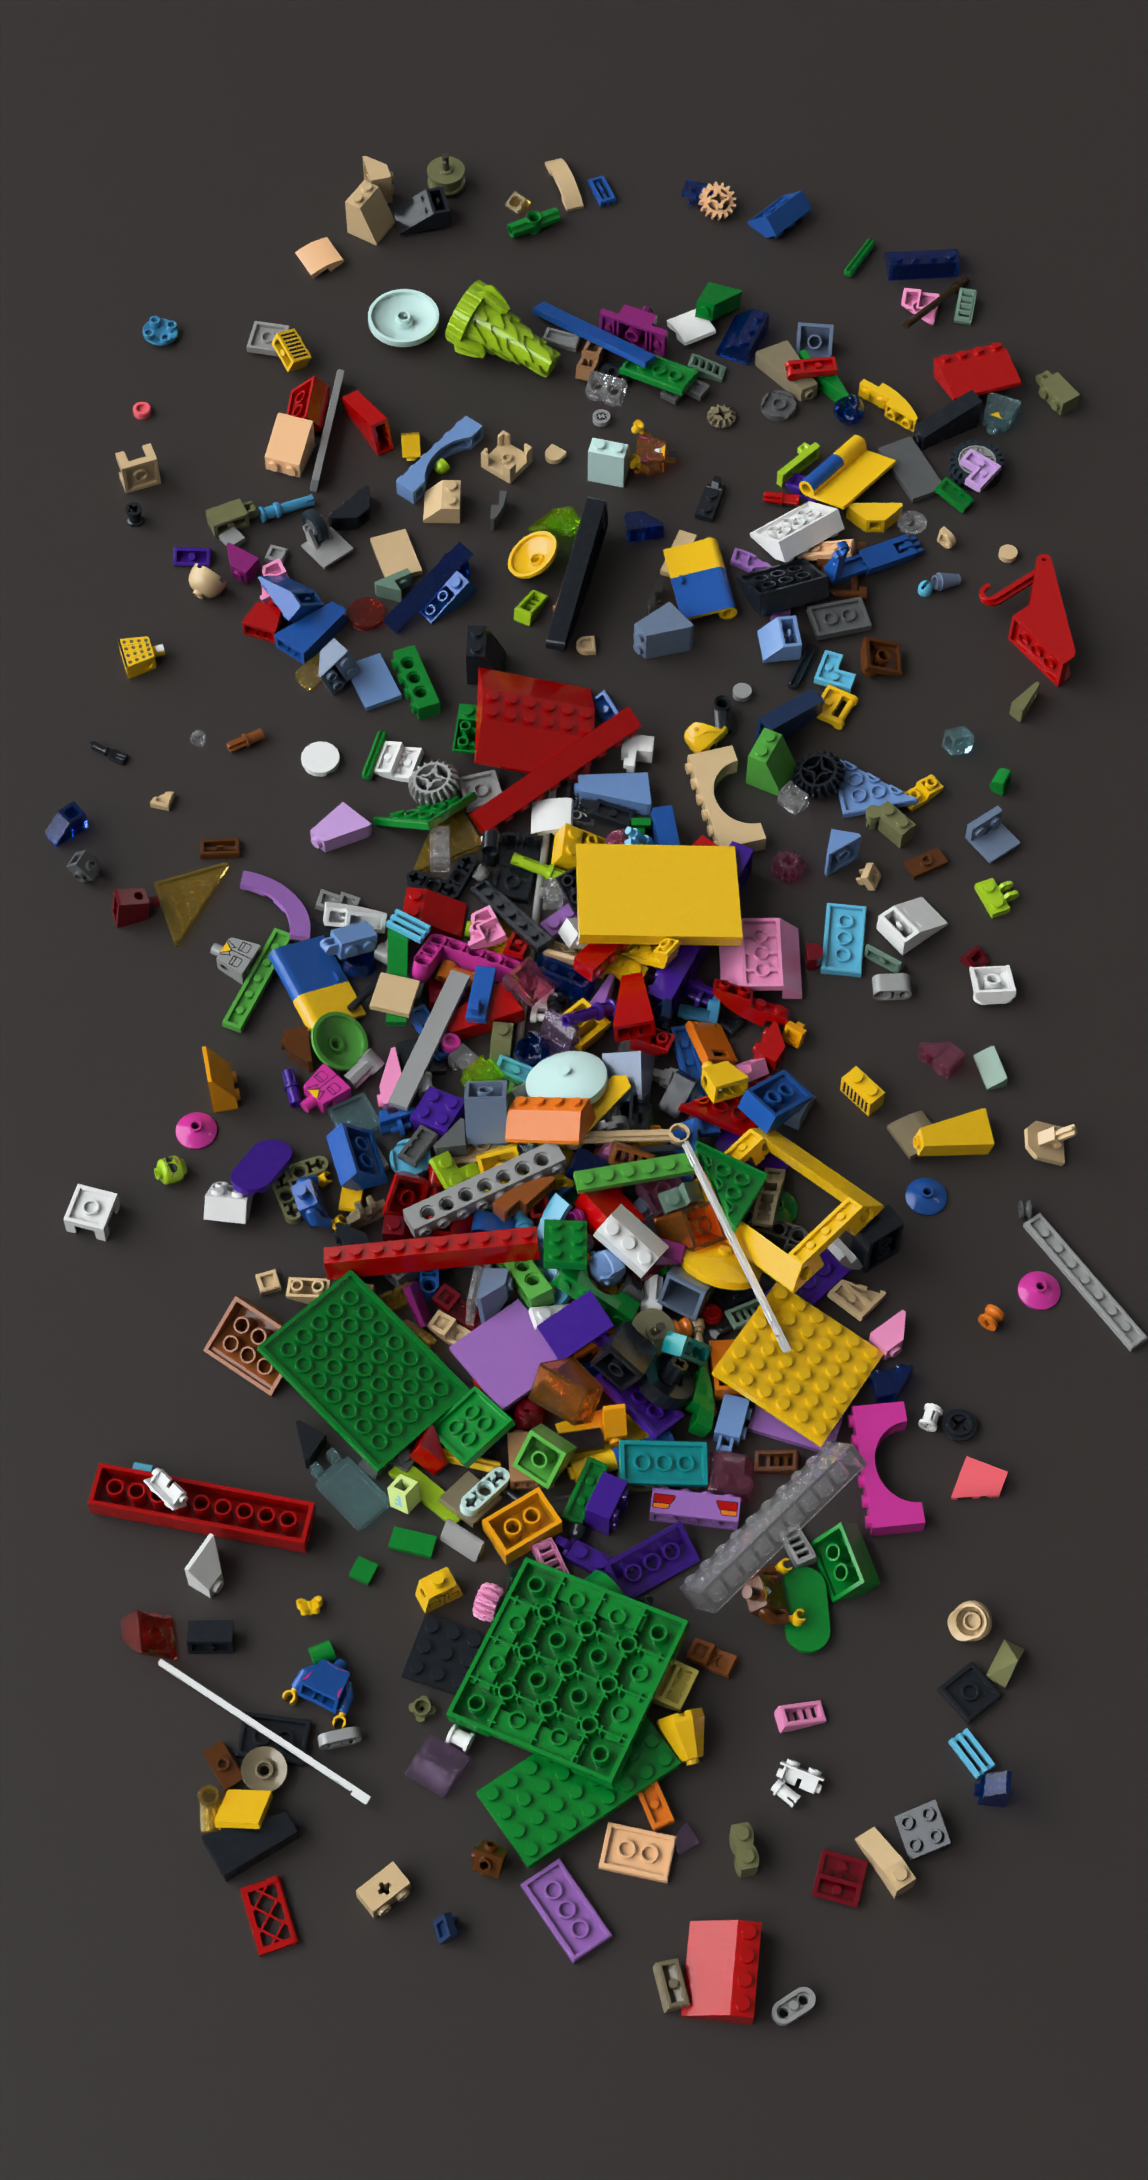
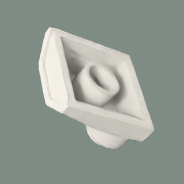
M1010 965L969 967L974 991L973 1000L980 1005L1006 1004L1016 997V988Z

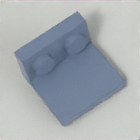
M998 805L969 823L965 835L967 841L990 864L1020 845V841L1001 823L1003 810Z

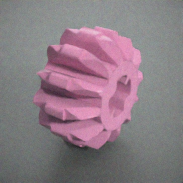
M486 1582L482 1584L473 1603L472 1611L474 1617L482 1621H493L503 1603V1588L493 1583Z

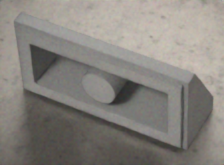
M447 1519L440 1540L471 1561L477 1562L485 1551L484 1541L454 1521Z

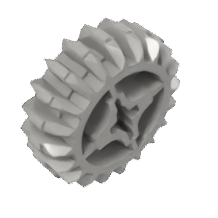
M440 759L436 762L431 760L428 764L424 762L422 767L417 766V771H412V776L409 777L408 788L411 797H413L416 803L421 805L432 803L433 805L438 802H445L444 799H450L451 796H456V791L460 790L461 780L458 771L452 764H449L447 761L442 762Z

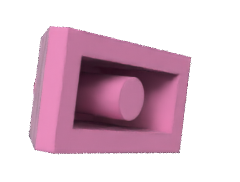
M901 1310L870 1333L869 1343L881 1350L884 1360H887L889 1357L894 1358L902 1351L906 1316L904 1310Z

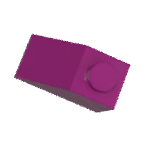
M228 542L226 546L232 577L248 585L260 571L259 558Z

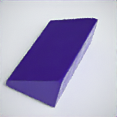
M173 547V566H194V564L198 563V567H202V565L211 567V548Z

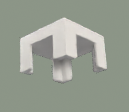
M77 1184L63 1219L66 1231L76 1233V1227L94 1231L97 1239L107 1241L110 1233L108 1227L113 1210L117 1214L120 1208L118 1194Z

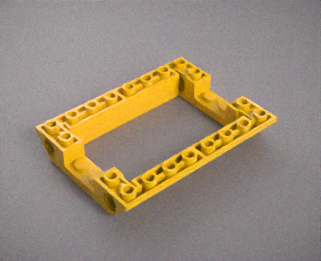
M750 1128L724 1153L744 1163L748 1160L757 1166L765 1159L764 1156L771 1152L842 1202L788 1254L743 1221L737 1231L734 1232L747 1260L794 1294L824 1266L820 1254L845 1230L855 1236L885 1207L776 1130L766 1134L760 1128ZM704 1171V1173H705V1175H706V1177H707V1179H708V1181H709V1183H710V1185H711V1182H710V1180H709V1178H708L706 1172ZM697 1177L694 1181H697L704 1201L683 1208L682 1211L732 1248Z

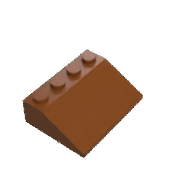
M235 1296L203 1351L270 1396H273L286 1380L257 1351L261 1343L286 1323L248 1298Z

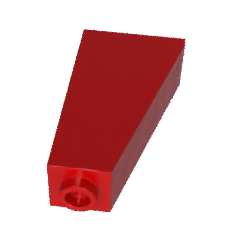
M358 390L343 396L342 401L345 413L374 452L379 456L393 450L394 446L388 419Z
M642 972L621 976L613 1022L615 1042L656 1035L655 1021Z
M501 981L493 988L486 1024L466 1022L467 1002L456 1009L445 1034L454 1033L461 1041L491 1032L493 1021L514 1024L526 1020L524 1010Z

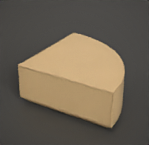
M168 791L158 797L155 796L150 802V807L169 811L175 798V792Z

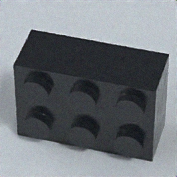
M889 1204L855 1236L853 1235L850 1251L862 1264L863 1267L861 1269L864 1273L899 1252L904 1222Z

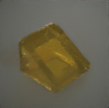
M514 191L505 206L519 215L531 202Z

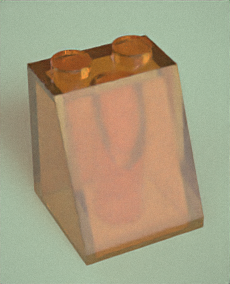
M709 1200L653 1219L660 1238L685 1244L687 1250L692 1252L727 1240Z
M575 1357L540 1363L528 1398L576 1426L592 1422L604 1387Z

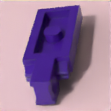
M560 1535L557 1537L555 1544L562 1551V1556L566 1558V1561L590 1574L595 1570L607 1574L603 1563L612 1559L611 1557L573 1538L568 1540Z

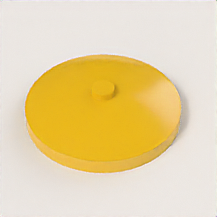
M695 1237L683 1243L687 1246L683 1262L680 1265L695 1279L710 1286L727 1290L752 1288L733 1248L719 1238ZM748 1260L759 1283L763 1271Z

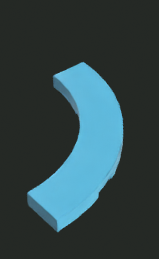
M557 1193L554 1194L546 1206L537 1229L540 1238V1259L535 1260V1265L537 1268H542L545 1279L553 1282L558 1273V1269L543 1268L544 1219L564 1220L573 1207ZM555 1287L556 1292L553 1293L555 1302L553 1304H566L571 1297Z

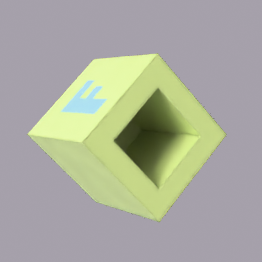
M402 1474L387 1488L390 1507L409 1514L421 1501L418 1481Z

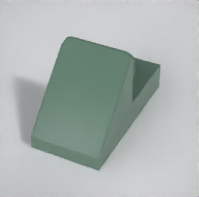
M407 568L375 581L376 596L402 602L401 589H406L412 585L411 572Z
M697 1181L683 1182L678 1187L657 1195L665 1215L704 1201Z

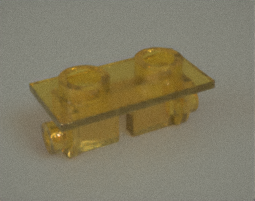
M406 1281L405 1284L396 1287L394 1290L377 1296L394 1311L408 1304L402 1288L412 1283V1281L409 1283Z

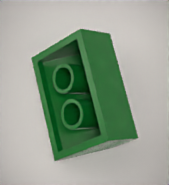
M840 1522L810 1542L817 1556L816 1562L825 1580L832 1603L865 1594L881 1584L858 1524Z

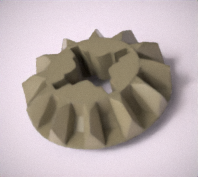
M717 404L716 407L711 406L710 411L707 413V420L716 428H727L734 424L736 411H733L732 407H727L726 404L723 406Z

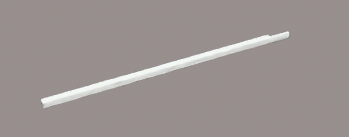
M684 1141L685 1144H682V1147L775 1336L780 1335L776 1339L783 1353L791 1351L784 1333L689 1141Z
M162 1659L158 1661L159 1666L278 1743L336 1783L352 1791L350 1795L365 1805L370 1800L371 1796Z

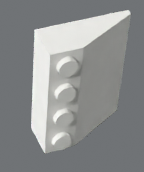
M807 501L751 532L750 536L776 560L790 562L795 556L807 553L811 547L820 542L837 536L838 532L845 528L839 509Z

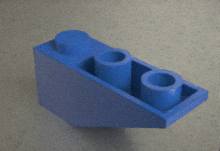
M456 571L419 613L431 624H434L464 604L477 588L459 571Z

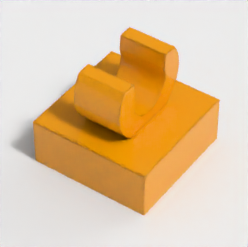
M789 1021L785 1025L782 1034L783 1041L798 1049L806 1035L807 1030L804 1029L806 1025L800 1021L796 1024Z

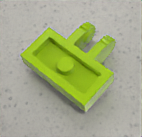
M990 878L976 883L974 886L975 891L992 919L1009 913L1010 906L1007 902L1019 897L1017 890L1007 892L1004 896L1002 894L1012 889L1014 886L1012 881H1006L997 886L995 880Z

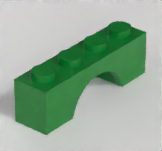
M588 1268L587 1270L559 1269L551 1283L575 1300L591 1290L615 1327L625 1320L630 1323L641 1304L624 1292L617 1295H609L598 1290L589 1279Z

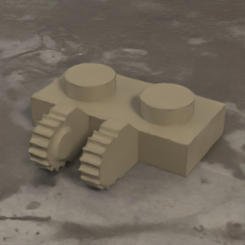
M369 1195L366 1197L368 1206L363 1208L359 1201L355 1202L354 1207L356 1210L346 1217L347 1226L358 1230L387 1215L382 1213L385 1205L384 1199L374 1201L372 1196Z

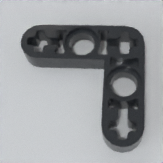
M472 854L462 855L447 881L418 870H412L406 875L407 887L428 889L427 887L430 884H436L438 888L431 891L459 900L477 867L476 858ZM468 862H471V864H468V865H467L466 871H465V870H464V864H467ZM456 876H463L465 878L462 882L454 880Z

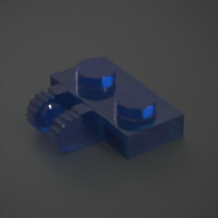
M686 179L682 189V196L689 198L688 206L692 207L695 199L701 200L699 195L704 187L707 188L708 184Z

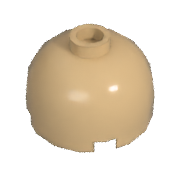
M198 563L194 564L190 571L188 579L190 587L194 590L193 594L200 599H203V597L214 598L220 595L227 585L225 580L223 583L219 580L221 576L203 565L201 568H198Z

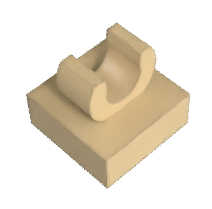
M866 863L865 868L859 870L861 877H857L856 881L859 885H865L868 891H875L881 874L874 863Z

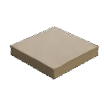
M381 972L369 1005L370 1009L409 1018L420 987V981Z

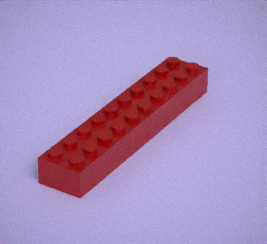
M99 1463L88 1500L90 1512L93 1514L205 1535L211 1533L216 1537L301 1553L307 1552L316 1517L315 1502L170 1476L172 1481L169 1486L171 1487L172 1483L176 1482L187 1493L186 1496L188 1497L185 1502L187 1504L186 1507L172 1510L144 1482V1479L153 1477L152 1472Z

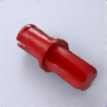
M765 491L763 502L777 503L780 506L782 504L799 506L800 494L784 493V491L781 493Z

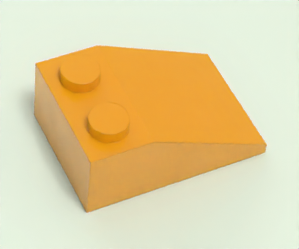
M203 1046L202 1051L213 1112L238 1109L237 1101L241 1100L239 1088H234V1083H238L236 1070L231 1071V1065L228 1061L207 1046Z

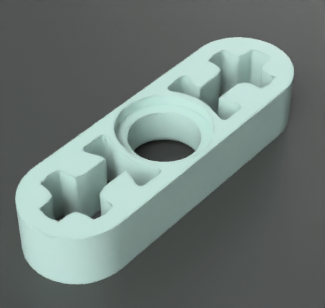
M496 1467L462 1497L460 1503L461 1513L472 1517L488 1505L508 1486L510 1479L508 1470ZM496 1477H497V1478L503 1477V1480H502V1479H499V1480L495 1483V1486H494L493 1483L495 1482ZM487 1488L491 1494L484 1496L480 1494L479 1490ZM475 1498H476L474 1507H473V1506H470V1507H467V1506H466L467 1504L470 1505L471 1503H473L474 1500H475Z

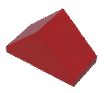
M429 1426L417 1439L409 1457L433 1475H437L448 1464L434 1426Z

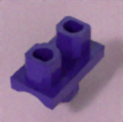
M698 977L694 980L688 979L684 998L695 1001L694 1007L699 1008L701 1004L708 1006L709 999L713 1000L714 996L712 993L713 985L712 987L705 985L703 979Z

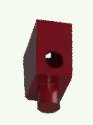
M145 888L114 890L112 914L117 928L145 921L149 918V909L160 907L158 896L148 897Z

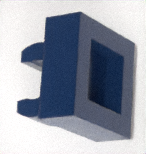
M452 1912L443 1913L433 1921L439 1945L447 1944L453 1938L463 1933V1929H456L455 1924L460 1918L453 1917Z

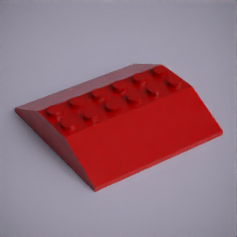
M479 667L474 764L529 774L594 730L595 707L590 688ZM590 766L584 770L581 768L576 770L575 773L577 775L568 781L577 782L578 775H588Z

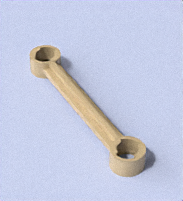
M676 1123L670 1129L588 1131L581 1144H565V1146L571 1150H577L584 1144L613 1143V1141H618L621 1143L670 1142L675 1144V1147H682V1144H685L684 1141H689L690 1130L685 1124ZM682 1130L687 1134V1137L680 1140V1138H676L673 1135V1132Z

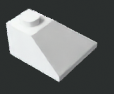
M211 1533L185 1567L189 1586L209 1598H212L214 1593H218L224 1584L215 1538Z

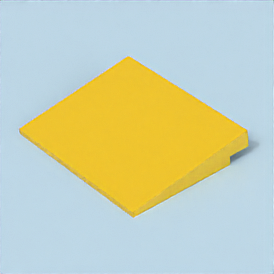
M576 843L579 943L659 945L665 938L679 940L681 945L741 946L743 933L735 846Z

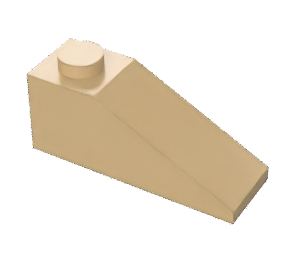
M875 1827L855 1838L856 1843L894 1899L914 1887L915 1876L903 1858Z

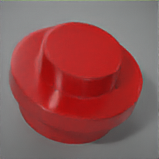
M709 1304L703 1308L701 1317L706 1324L716 1325L722 1320L723 1312L719 1306Z

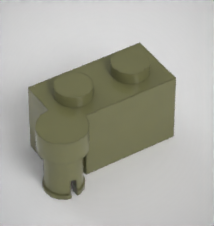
M886 801L880 807L871 805L866 809V827L869 826V830H875L878 827V830L898 848L903 847L914 838L916 824L889 801Z

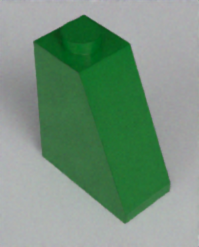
M708 282L697 300L695 317L713 321L739 308L742 290Z

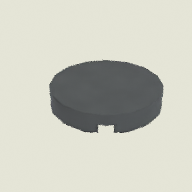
M775 390L773 393L765 394L762 398V414L772 421H786L796 413L797 402L794 400V396L786 391Z

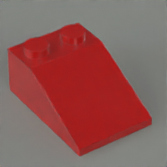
M407 887L403 912L430 925L431 930L427 936L441 934L450 938L462 939L467 908L466 903L428 889Z

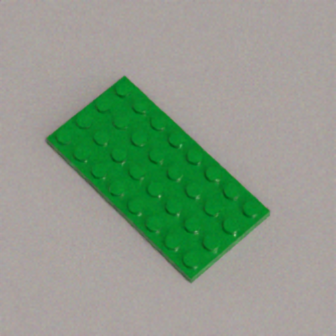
M646 1716L632 1744L633 1750L614 1789L575 1774L570 1768L532 1754L478 1790L476 1795L525 1866L530 1869L638 1796V1794L650 1788L652 1784L681 1767V1762Z

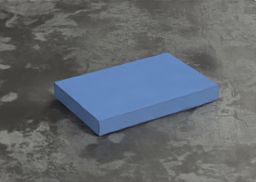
M380 653L356 661L360 670L350 680L366 711L402 699V695Z

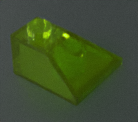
M573 506L554 508L527 529L530 532L547 531L553 535H568L571 537L577 533L580 519Z

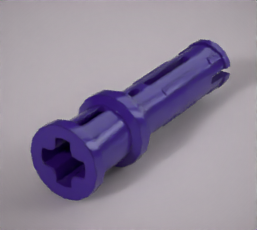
M611 998L603 1003H593L589 1008L563 1014L562 1017L564 1018H561V1022L565 1027H569L592 1019L599 1021L606 1016L614 1017L617 1002Z

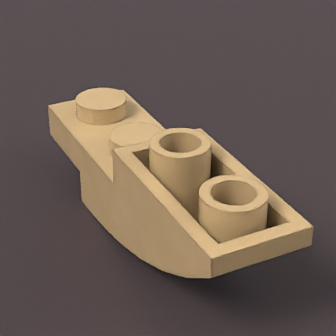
M289 1277L286 1298L310 1304L334 1283L326 1278ZM366 1284L375 1293L374 1284Z

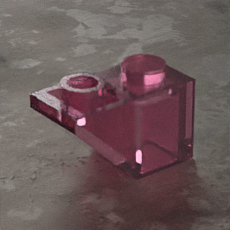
M921 1042L918 1044L916 1054L923 1063L929 1064L938 1075H942L946 1079L952 1076L964 1063L965 1053L951 1042Z

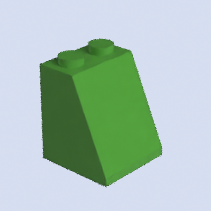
M767 728L762 730L748 755L746 784L782 797L793 777L794 768L797 767L782 734Z

